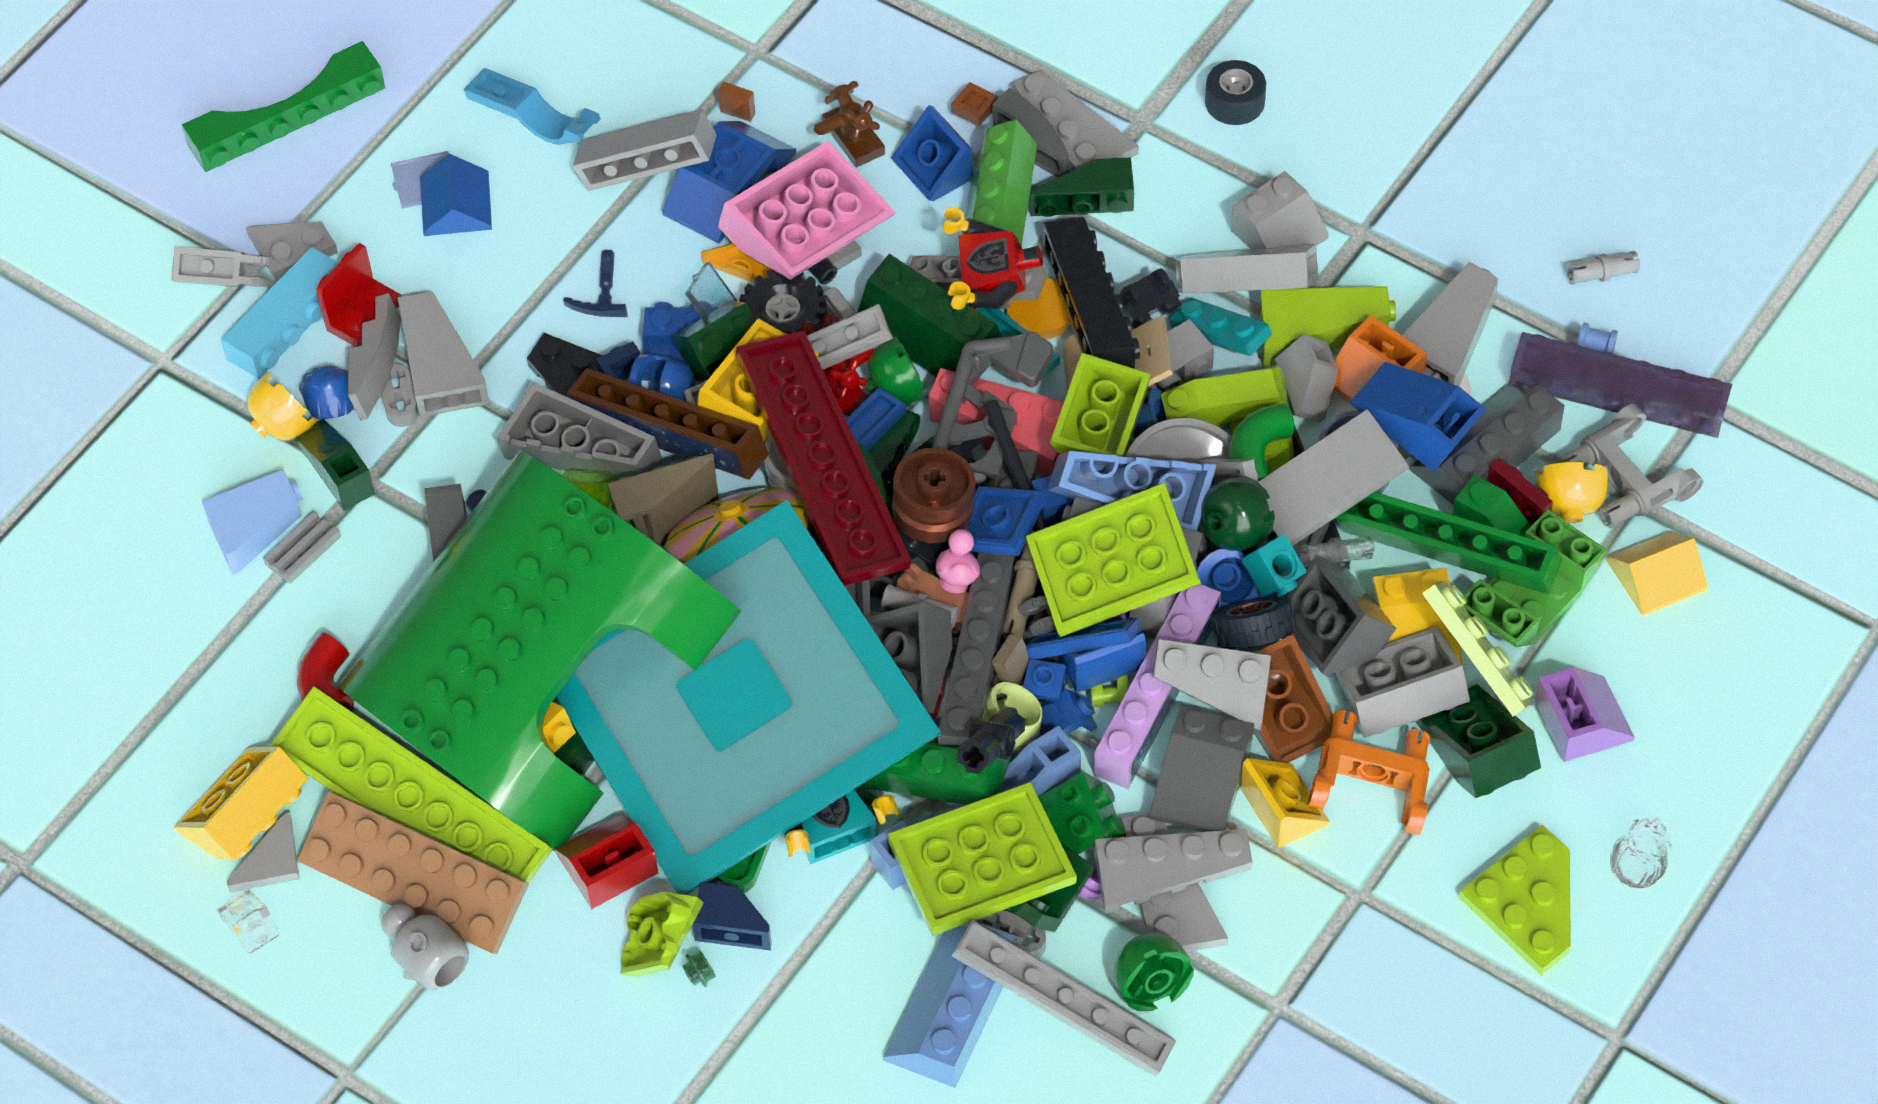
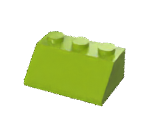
M1081 353L1050 445L1060 454L1076 451L1124 457L1146 397L1151 374Z

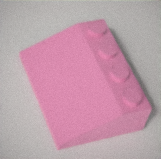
M827 141L725 202L718 227L741 252L791 280L894 216L895 211L843 155Z

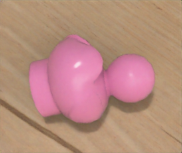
M957 529L949 537L948 544L950 548L941 552L936 560V573L940 577L939 584L950 593L965 592L968 589V585L973 583L980 575L978 560L970 553L974 546V538L969 531Z

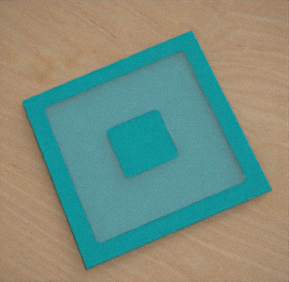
M785 500L684 563L685 566L741 610V613L697 671H694L668 652L655 639L640 631L620 629L608 633L596 643L556 696L630 818L637 823L653 847L657 862L677 894L688 895L699 888L701 882L707 883L941 735L939 728L788 500Z

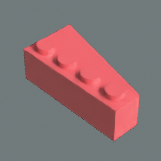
M940 368L929 394L930 421L937 425L940 423L955 374L953 371ZM978 379L972 386L983 394L987 390L1012 406L1014 412L1017 413L1018 423L1017 426L1014 425L1011 434L1016 449L1038 452L1039 462L1036 472L1043 475V478L1051 476L1060 453L1050 445V441L1064 401ZM966 399L965 404H961L956 423L966 425L984 421L987 412ZM986 436L981 444L985 445V450H990L995 437Z

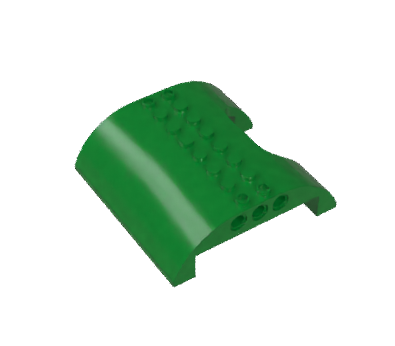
M519 450L338 687L457 780L528 833L549 845L554 851L555 848L570 839L604 794L600 789L562 762L550 749L543 733L544 716L550 704L596 643L608 633L620 629L640 631L655 639L668 652L694 671H697L741 613V610L639 530L553 469Z

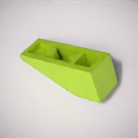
M1271 368L1195 379L1161 394L1167 420L1193 418L1211 423L1217 427L1224 426L1255 410L1282 400L1275 373Z

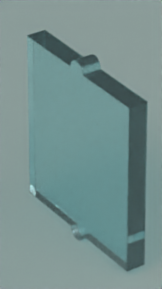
M710 261L705 263L700 271L692 276L693 282L685 292V295L702 318L729 301L738 302Z

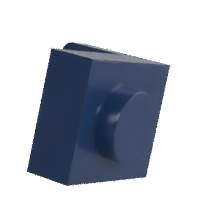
M633 341L623 346L615 347L609 353L596 359L597 371L626 380L630 377L631 368L635 359L640 355V350Z

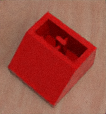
M623 814L609 819L554 849L555 854L591 910L659 874L653 847L637 823Z

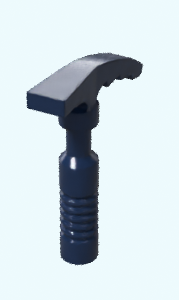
M603 250L601 252L599 278L601 295L598 296V303H582L581 301L565 297L563 302L566 307L580 313L599 317H628L626 304H612L610 289L613 287L615 256L612 250Z

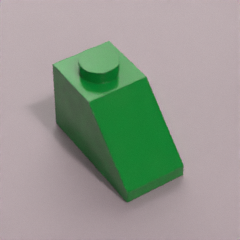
M1475 474L1455 498L1454 516L1524 537L1525 532L1531 527L1506 491Z

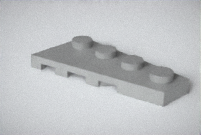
M1042 70L1012 82V90L1026 98L1052 124L1068 152L1069 168L1072 171L1096 159L1132 158L1139 155V146Z
M1149 813L1122 817L1126 830L1124 837L1171 834L1166 823L1149 818ZM1198 882L1187 885L1186 890L1172 894L1170 891L1151 896L1149 901L1139 903L1146 933H1161L1171 937L1183 947L1185 952L1228 945V936Z
M1247 829L1095 839L1094 853L1104 914L1116 911L1118 906L1134 902L1136 905L1149 901L1151 896L1170 891L1172 894L1186 890L1187 885L1200 881L1206 884L1249 871L1253 863Z

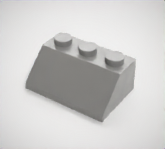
M1438 626L1387 643L1376 658L1336 672L1350 712L1357 716L1356 725L1364 738L1381 734L1386 730L1409 722H1416L1423 717L1453 709L1470 701L1463 666Z

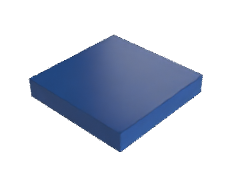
M979 486L973 498V517L969 527L966 529L974 538V546L971 552L1019 556L1027 540L1026 536L1030 534L1047 500L1044 493L1036 490Z

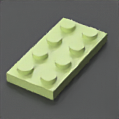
M1446 582L1435 584L1422 593L1512 716L1524 712L1535 704L1531 698L1534 694L1531 686L1522 676L1515 677L1508 667L1512 663L1510 658L1499 645L1495 648L1486 637L1489 633L1488 628L1477 615L1470 616L1463 606L1467 601L1455 585L1449 587Z

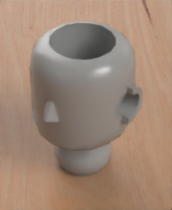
M401 903L393 905L385 912L381 920V926L387 936L395 938L392 944L391 956L404 969V979L415 980L425 989L439 990L449 986L460 977L468 963L469 950L462 938L441 918L429 914L416 917L412 907Z

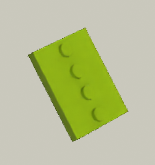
M1165 483L1026 536L1060 637L1201 584Z
M1031 782L888 833V843L932 936L1076 883L1077 875Z

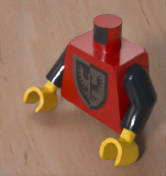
M949 207L946 209L943 216L955 222L946 220L942 226L944 232L955 234L962 230L963 233L958 235L962 282H953L949 288L948 295L953 296L951 306L956 310H960L965 307L966 303H969L974 309H999L1016 294L1023 292L1026 289L1025 270L1043 266V258L1039 246L1022 249L1014 232L971 218L965 221L964 214L959 208Z

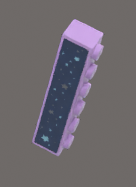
M1201 584L1180 591L1094 752V776L1129 790L1180 692L1152 677L1157 641L1162 639L1204 646L1213 630L1211 616L1220 609V591Z

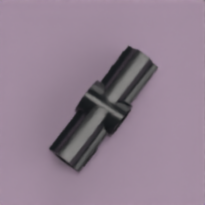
M1003 707L987 722L973 721L968 740L958 748V762L965 767L966 772L980 774L996 758L1010 759L1014 750L1015 740L1025 731V718L1019 715L1016 708Z

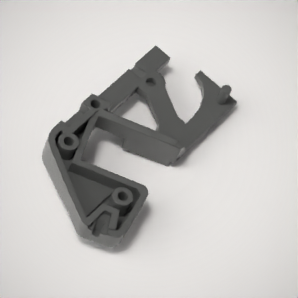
M1035 332L1009 337L974 340L966 343L961 351L932 448L938 447L948 450L949 444L959 445L964 441L986 436L995 437L987 454L982 459L969 463L974 473L988 475L991 479L999 478L1004 456L988 415H986L984 421L966 425L956 423L961 404H965L967 399L986 412L984 404L991 400H998L1010 434H1012L1014 425L1017 426L1018 423L1017 413L1014 412V408L987 390L983 394L972 386L991 364H994L1030 388L1035 387L1053 359V345Z

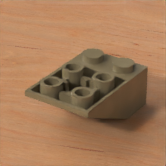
M712 453L704 456H694L673 465L660 466L652 471L632 477H622L615 482L607 484L612 512L660 547L666 545L668 535L681 520L697 509L719 499Z

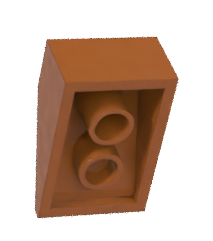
M1294 634L1255 652L1271 655L1261 731L1254 729L1253 734L1271 761L1289 763L1323 746V743L1330 737L1333 724V713Z

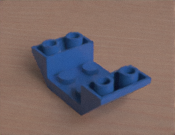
M718 121L713 127L717 136L709 161L678 169L662 210L663 215L718 244L726 236L718 227L724 203L752 187L765 170L775 173L785 167L797 153L796 148L742 121Z

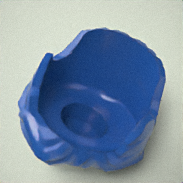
M327 365L313 368L311 372L306 373L302 377L299 391L303 397L306 409L309 410L312 417L317 419L337 418L345 416L353 410L354 406L348 396L347 370Z

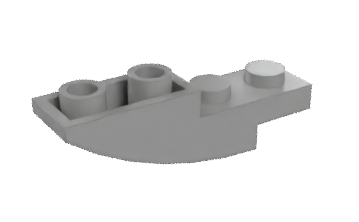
M913 256L909 267L946 291H949L953 282H962L960 256ZM1044 266L1025 270L1026 289L1016 294L999 309L1010 308L1013 300H1038L1047 276Z

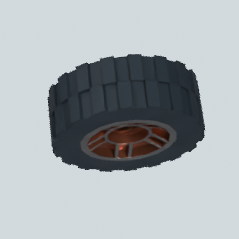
M1284 596L1255 598L1231 604L1219 609L1211 616L1217 646L1224 649L1260 646L1284 639L1297 631L1292 600Z

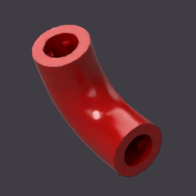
M321 632L300 661L296 683L297 689L303 701L311 689L316 687L352 712L354 700L334 683L336 672L350 655L339 641L327 633Z

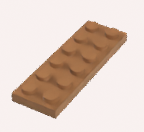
M328 791L297 858L298 862L391 906L399 903L407 904L415 911L416 917L425 914L438 916L463 940L492 954H498L529 885L527 882Z

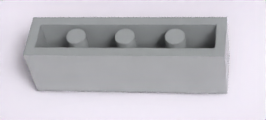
M703 109L583 139L580 142L573 167L586 189L592 191L709 161L717 134Z

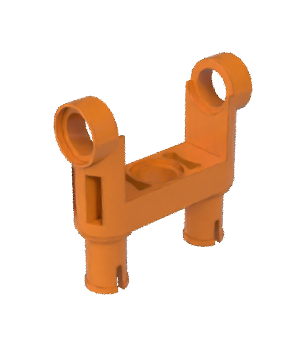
M1346 710L1336 711L1333 714L1330 737L1327 738L1322 746L1318 771L1311 785L1307 806L1323 810L1328 801L1331 786L1334 787L1336 774L1353 777L1405 791L1406 795L1401 823L1404 824V832L1420 835L1428 809V803L1424 802L1430 772V767L1426 761L1430 735L1423 731L1421 741L1417 743L1419 730L1408 731L1404 755L1353 742L1357 716L1353 712H1349L1348 721L1344 724Z

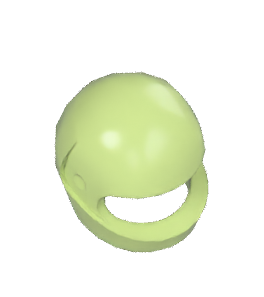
M1001 682L992 687L988 692L982 721L987 722L1003 707L1017 709L1019 715L1025 718V731L1015 740L1016 744L1012 753L1014 754L1022 751L1029 743L1036 740L1041 728L1042 708L1037 698L1024 687L1011 682ZM1001 693L1007 695L1005 699L996 701V695Z

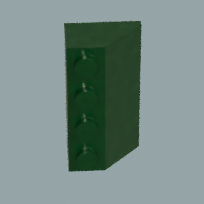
M890 253L867 280L857 311L859 313L879 304L892 336L896 335L899 342L903 345L913 363L937 378L940 368L953 372L956 371L962 348L969 341L1003 337L995 322L967 304L963 309H954L951 306L953 296L948 295V291Z

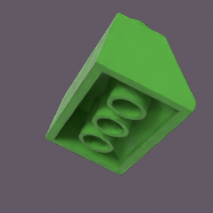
M1017 119L987 128L975 159L965 221L971 218L1014 232L1022 246L1037 143Z

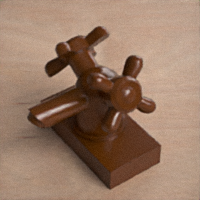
M851 81L848 85L837 86L825 97L826 105L837 99L840 106L822 114V121L814 124L813 130L818 135L830 133L855 168L885 155V145L873 131L880 129V124L872 121V117L869 114L873 108V102L867 100L864 106L854 102L850 94L854 92L853 89L857 88L859 84L857 81Z

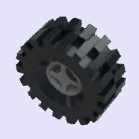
M774 270L767 271V278L763 279L761 275L754 278V286L748 283L744 287L745 294L740 295L739 302H746L755 321L759 318L785 334L804 330L806 335H810L828 327L826 295L824 296L823 288L821 285L816 286V280L811 276L805 280L804 272L790 280L781 274L775 275Z

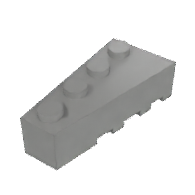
M533 382L496 438L504 459L512 460L518 451L521 450L550 468L615 481L622 477H632L652 471L662 458L654 436Z

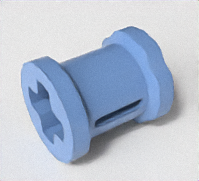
M1583 322L1575 353L1581 354L1584 351L1604 356L1605 361L1610 362L1618 331L1606 332L1590 328L1589 323Z

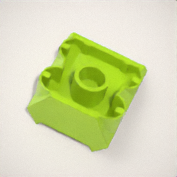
M670 892L640 897L639 901L634 903L628 912L626 925L631 934L629 941L622 949V968L620 974L622 976L639 977L668 971L704 902L696 896Z

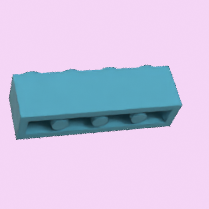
M311 247L221 338L226 359L258 379L268 369H272L290 346L295 345L300 340L302 334L323 316L316 288L320 280L325 275H329L339 262Z

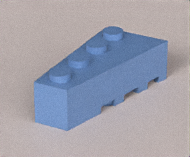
M1068 451L1058 455L1047 490L1071 499H1075V496L1108 505L1165 483L1181 527L1197 531L1201 518V504L1210 489L1217 465Z

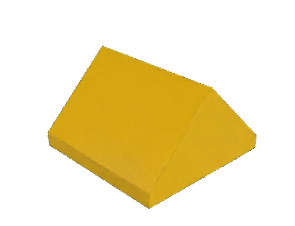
M1669 531L1609 555L1606 559L1642 616L1707 591L1708 588L1695 539L1677 532Z
M1247 758L1243 762L1241 791L1278 849L1324 828L1330 823L1323 810L1307 806L1310 790L1293 764Z

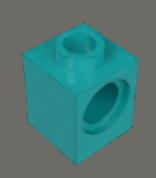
M1285 534L1241 559L1263 598L1275 591L1279 597L1299 586L1295 579L1307 573ZM1272 563L1277 566L1279 575L1274 571Z

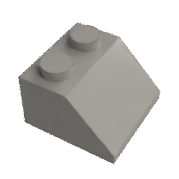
M1286 171L1232 205L1231 232L1250 249L1316 244L1318 246L1329 238V233L1308 191Z

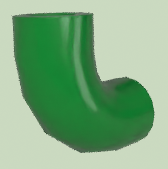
M1284 403L1262 407L1247 414L1233 431L1228 448L1229 459H1254L1258 481L1269 475L1265 460L1266 446L1273 441L1288 439L1293 435L1294 418L1290 408Z

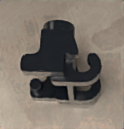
M1162 268L1154 270L1150 275L1133 284L1126 285L1120 292L1123 305L1122 314L1129 317L1133 329L1153 320L1151 315L1160 310L1163 315H1167L1181 306V302L1178 299L1180 295L1173 281L1169 279L1167 273Z

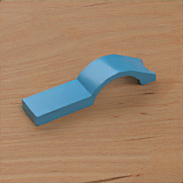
M483 68L464 88L467 99L518 119L535 136L556 145L581 141L589 128L601 120L599 113L587 108L581 111L579 118L561 114L541 97L536 88L487 68Z

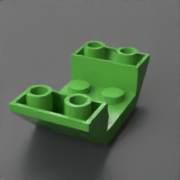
M1548 509L1525 532V537L1557 546L1562 562L1549 595L1493 578L1489 584L1479 579L1464 595L1467 603L1463 606L1470 616L1477 615L1488 629L1516 648L1535 644L1577 601L1607 552V549Z

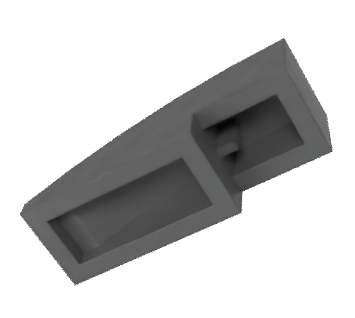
M1008 88L992 104L993 126L1017 119L1037 143L1034 164L1057 178L1069 173L1068 152L1052 124L1026 98Z

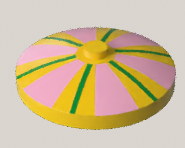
M783 488L747 490L715 500L689 514L668 535L666 549L668 553L684 564L785 500H788L806 529L810 519L796 491Z

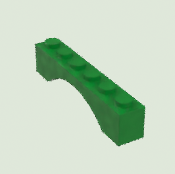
M361 41L333 54L326 67L315 80L285 100L248 111L226 112L212 110L181 124L187 146L204 172H208L385 89L382 69L368 47Z

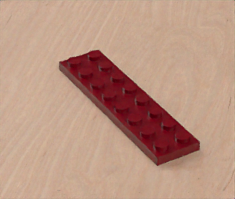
M805 331L737 346L735 356L828 561L843 585L846 586L910 569L912 560Z

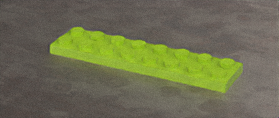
M316 687L311 689L269 746H279L302 772L333 793L524 882H531L553 851L549 845L528 833L518 824Z

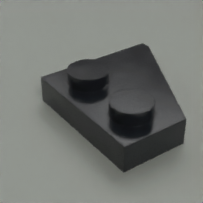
M543 333L528 355L527 362L528 367L536 376L545 381V386L548 389L568 397L567 392L586 368L597 371L596 359L603 355Z

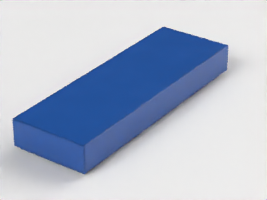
M1125 618L1097 623L1060 637L1057 631L1035 636L1026 645L1029 659L1046 658L1130 643L1142 629L1138 618Z

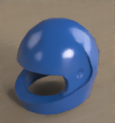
M643 354L635 359L630 372V383L641 386L643 372L649 363L650 384L648 389L687 402L684 390L695 386L696 382L692 369L686 361L662 354Z

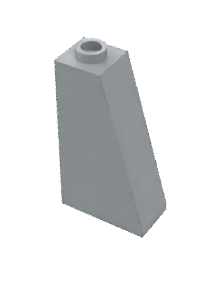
M1316 244L1189 254L1182 257L1180 264L1176 265V281L1178 285H1182L1183 294L1308 288L1319 279Z
M1469 261L1402 334L1403 337L1427 352L1424 375L1460 386L1496 300L1499 278L1494 276L1489 270L1480 268Z
M433 291L398 297L419 416L426 417L490 405L485 378Z

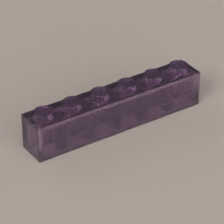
M1526 332L1521 334L1511 365L1508 384H1538L1553 397L1618 413L1627 405L1636 404L1646 415L1645 420L1714 438L1719 437L1733 385L1715 378H1706L1686 373L1683 370L1670 369L1651 364L1647 361H1638L1618 356L1611 352H1602L1582 347L1575 343H1566L1546 338L1543 335Z

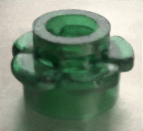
M700 950L691 956L686 954L687 963L682 968L693 986L701 983L704 988L708 987L707 982L716 977L709 962Z

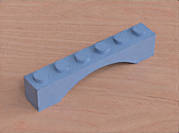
M1057 726L1029 743L1008 765L999 793L1031 782L1039 797L1081 773L1080 750L1060 726ZM955 803L934 814L914 820L901 821L870 840L871 863L892 890H895L907 881L888 843V833L966 805Z

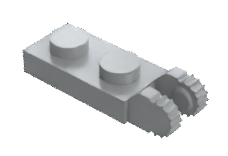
M175 246L171 281L242 288V285L269 287V279L261 276L247 277L243 276L244 264L258 267L271 266V258L245 255L246 253L239 251Z

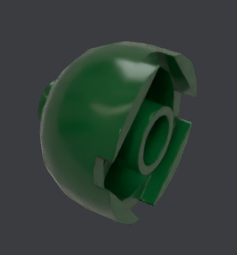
M1247 476L1230 477L1215 484L1208 490L1201 504L1200 526L1205 536L1214 545L1229 551L1247 550L1264 542L1272 532L1275 520L1274 510L1270 511L1267 502L1270 496L1267 490L1256 480Z

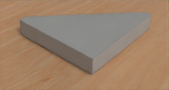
M290 813L282 815L227 880L229 892L300 879Z

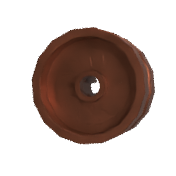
M938 447L924 448L908 454L898 464L894 474L892 509L894 521L903 533L917 541L943 543L949 540L953 531L957 529L966 530L969 527L974 511L975 477L972 467L965 458L953 451Z

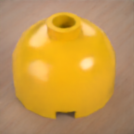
M266 371L250 389L247 398V409L254 418L249 424L264 439L270 434L280 441L294 440L295 437L306 432L318 421L314 417L307 421L303 417L307 410L279 382L272 386L268 382L272 375Z
M1584 462L1548 464L1543 466V473L1538 469L1535 470V487L1543 489L1553 501L1551 512L1560 516L1567 523L1583 522V516L1593 514L1603 505L1608 492V470L1606 467L1594 464V471L1585 470Z

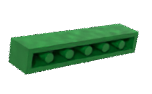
M1373 492L1336 517L1342 531L1548 595L1562 562L1557 546L1377 492Z

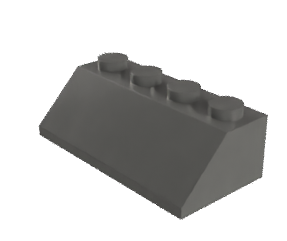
M1538 384L1507 385L1483 405L1486 411L1435 472H1432L1419 460L1410 466V471L1454 505L1455 498L1474 474L1487 481L1489 465L1499 457L1509 466L1517 468L1561 430L1565 405Z

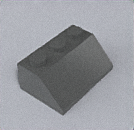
M1316 555L1306 569L1307 573L1303 574L1298 580L1297 584L1299 586L1291 590L1287 597L1292 600L1297 623V631L1294 632L1296 641L1319 671L1328 676L1376 658L1397 628L1347 568Z

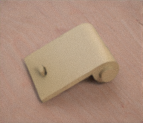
M1161 315L1131 330L1132 338H1137L1140 346V359H1135V369L1151 374L1148 387L1173 375L1164 317ZM1075 334L1068 337L1063 343L1067 393L1082 353Z

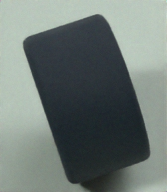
M1242 60L1225 61L1213 67L1207 75L1205 89V105L1208 113L1215 120L1227 125L1238 126L1248 124L1257 119L1264 110L1267 82L1263 72L1256 65Z

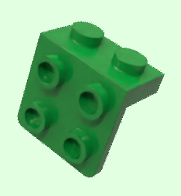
M1084 771L1038 797L1059 841L1077 854L1094 846L1095 839L1123 837L1126 832L1122 820L1116 815L1113 806L1115 796L1111 787L1106 782H1101Z

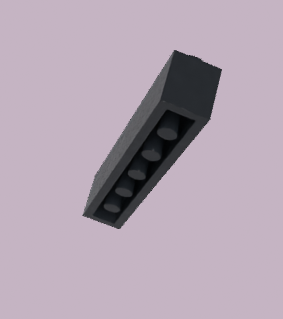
M1084 217L1044 222L1043 250L1082 353L1135 369V359H1140L1139 342L1137 338H1132L1129 317L1122 314L1121 296L1114 293V281L1111 272L1106 273L1105 257L1103 251L1097 250L1095 231L1089 230Z

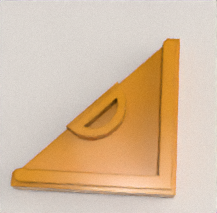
M734 244L700 252L703 264L753 284L756 276L761 275L765 279L767 278V271L773 270L741 252Z

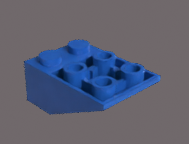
M1385 362L1349 402L1361 413L1368 409L1387 435L1432 472H1435L1486 411L1483 405L1461 387Z

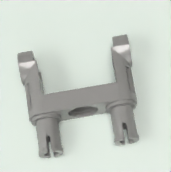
M1630 404L1622 408L1609 425L1587 435L1582 439L1579 447L1556 458V463L1584 462V468L1589 465L1594 466V464L1607 468L1608 482L1621 496V498L1599 509L1603 523L1611 520L1606 524L1610 529L1634 515L1645 516L1675 498L1679 502L1686 501L1693 497L1704 483V480L1693 468L1687 470L1681 468L1652 484L1618 445L1633 438L1632 434L1643 425L1646 419V415L1636 404Z

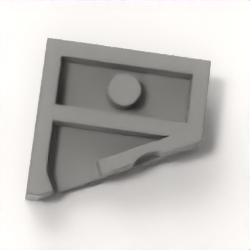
M322 221L255 225L246 228L248 237L259 255L271 258V266H267L275 281L279 280L311 247L329 257L338 253L337 246Z

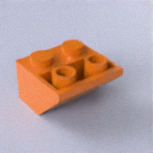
M1371 315L1348 337L1336 357L1335 362L1338 367V374L1333 390L1351 401L1385 362L1424 374L1427 352Z

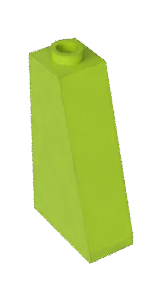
M1388 286L1261 290L1260 321L1269 324L1272 335L1262 344L1263 367L1277 365L1275 358L1303 334L1328 342L1332 351L1342 348L1348 337L1371 315L1389 326L1390 321L1396 320L1395 300H1389Z

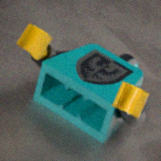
M858 786L784 833L788 856L793 857V852L797 850H806L808 861L811 865L870 842L871 839L877 836L875 817H877L879 824H884L886 822V815L895 814L897 816L900 814L894 797L891 795L877 797Z

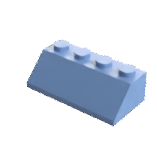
M979 923L1017 946V936ZM969 925L959 926L943 933L883 1056V1061L953 1088H956L1003 989V986L952 957L954 950Z

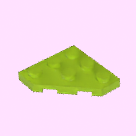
M1542 824L1465 886L1459 894V899L1541 976L1569 954L1571 947L1570 849Z

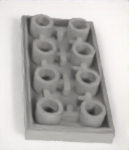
M1367 409L1258 481V483L1267 490L1270 496L1267 502L1270 511L1274 510L1275 514L1273 532L1277 537L1285 534L1293 546L1408 470L1409 466Z

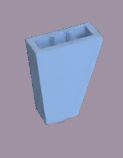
M283 469L202 501L208 523L232 575L244 569L301 517L297 502L303 500L297 482L295 480L289 482Z

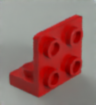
M358 243L352 251L347 252L331 273L325 275L320 280L316 288L326 331L354 347L362 346V323L375 319V297L389 293L396 309L399 307L398 297H401L400 293L373 278L366 246Z

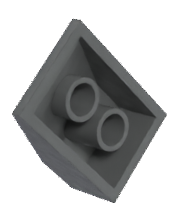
M922 602L865 617L927 712L933 714L953 648L951 611Z
M1181 706L1171 733L1149 818L1200 832L1225 830L1241 784L1243 762L1251 754L1255 724Z

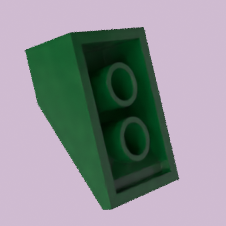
M1478 684L1467 688L1470 698L1469 702L1416 721L1421 731H1425L1430 735V744L1456 782L1475 799L1489 795L1494 790L1513 781L1521 780L1528 774L1541 769L1534 731L1517 716H1512L1506 707Z

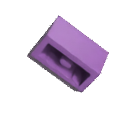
M1571 667L1538 678L1534 702L1564 762L1634 741L1635 736L1604 676Z

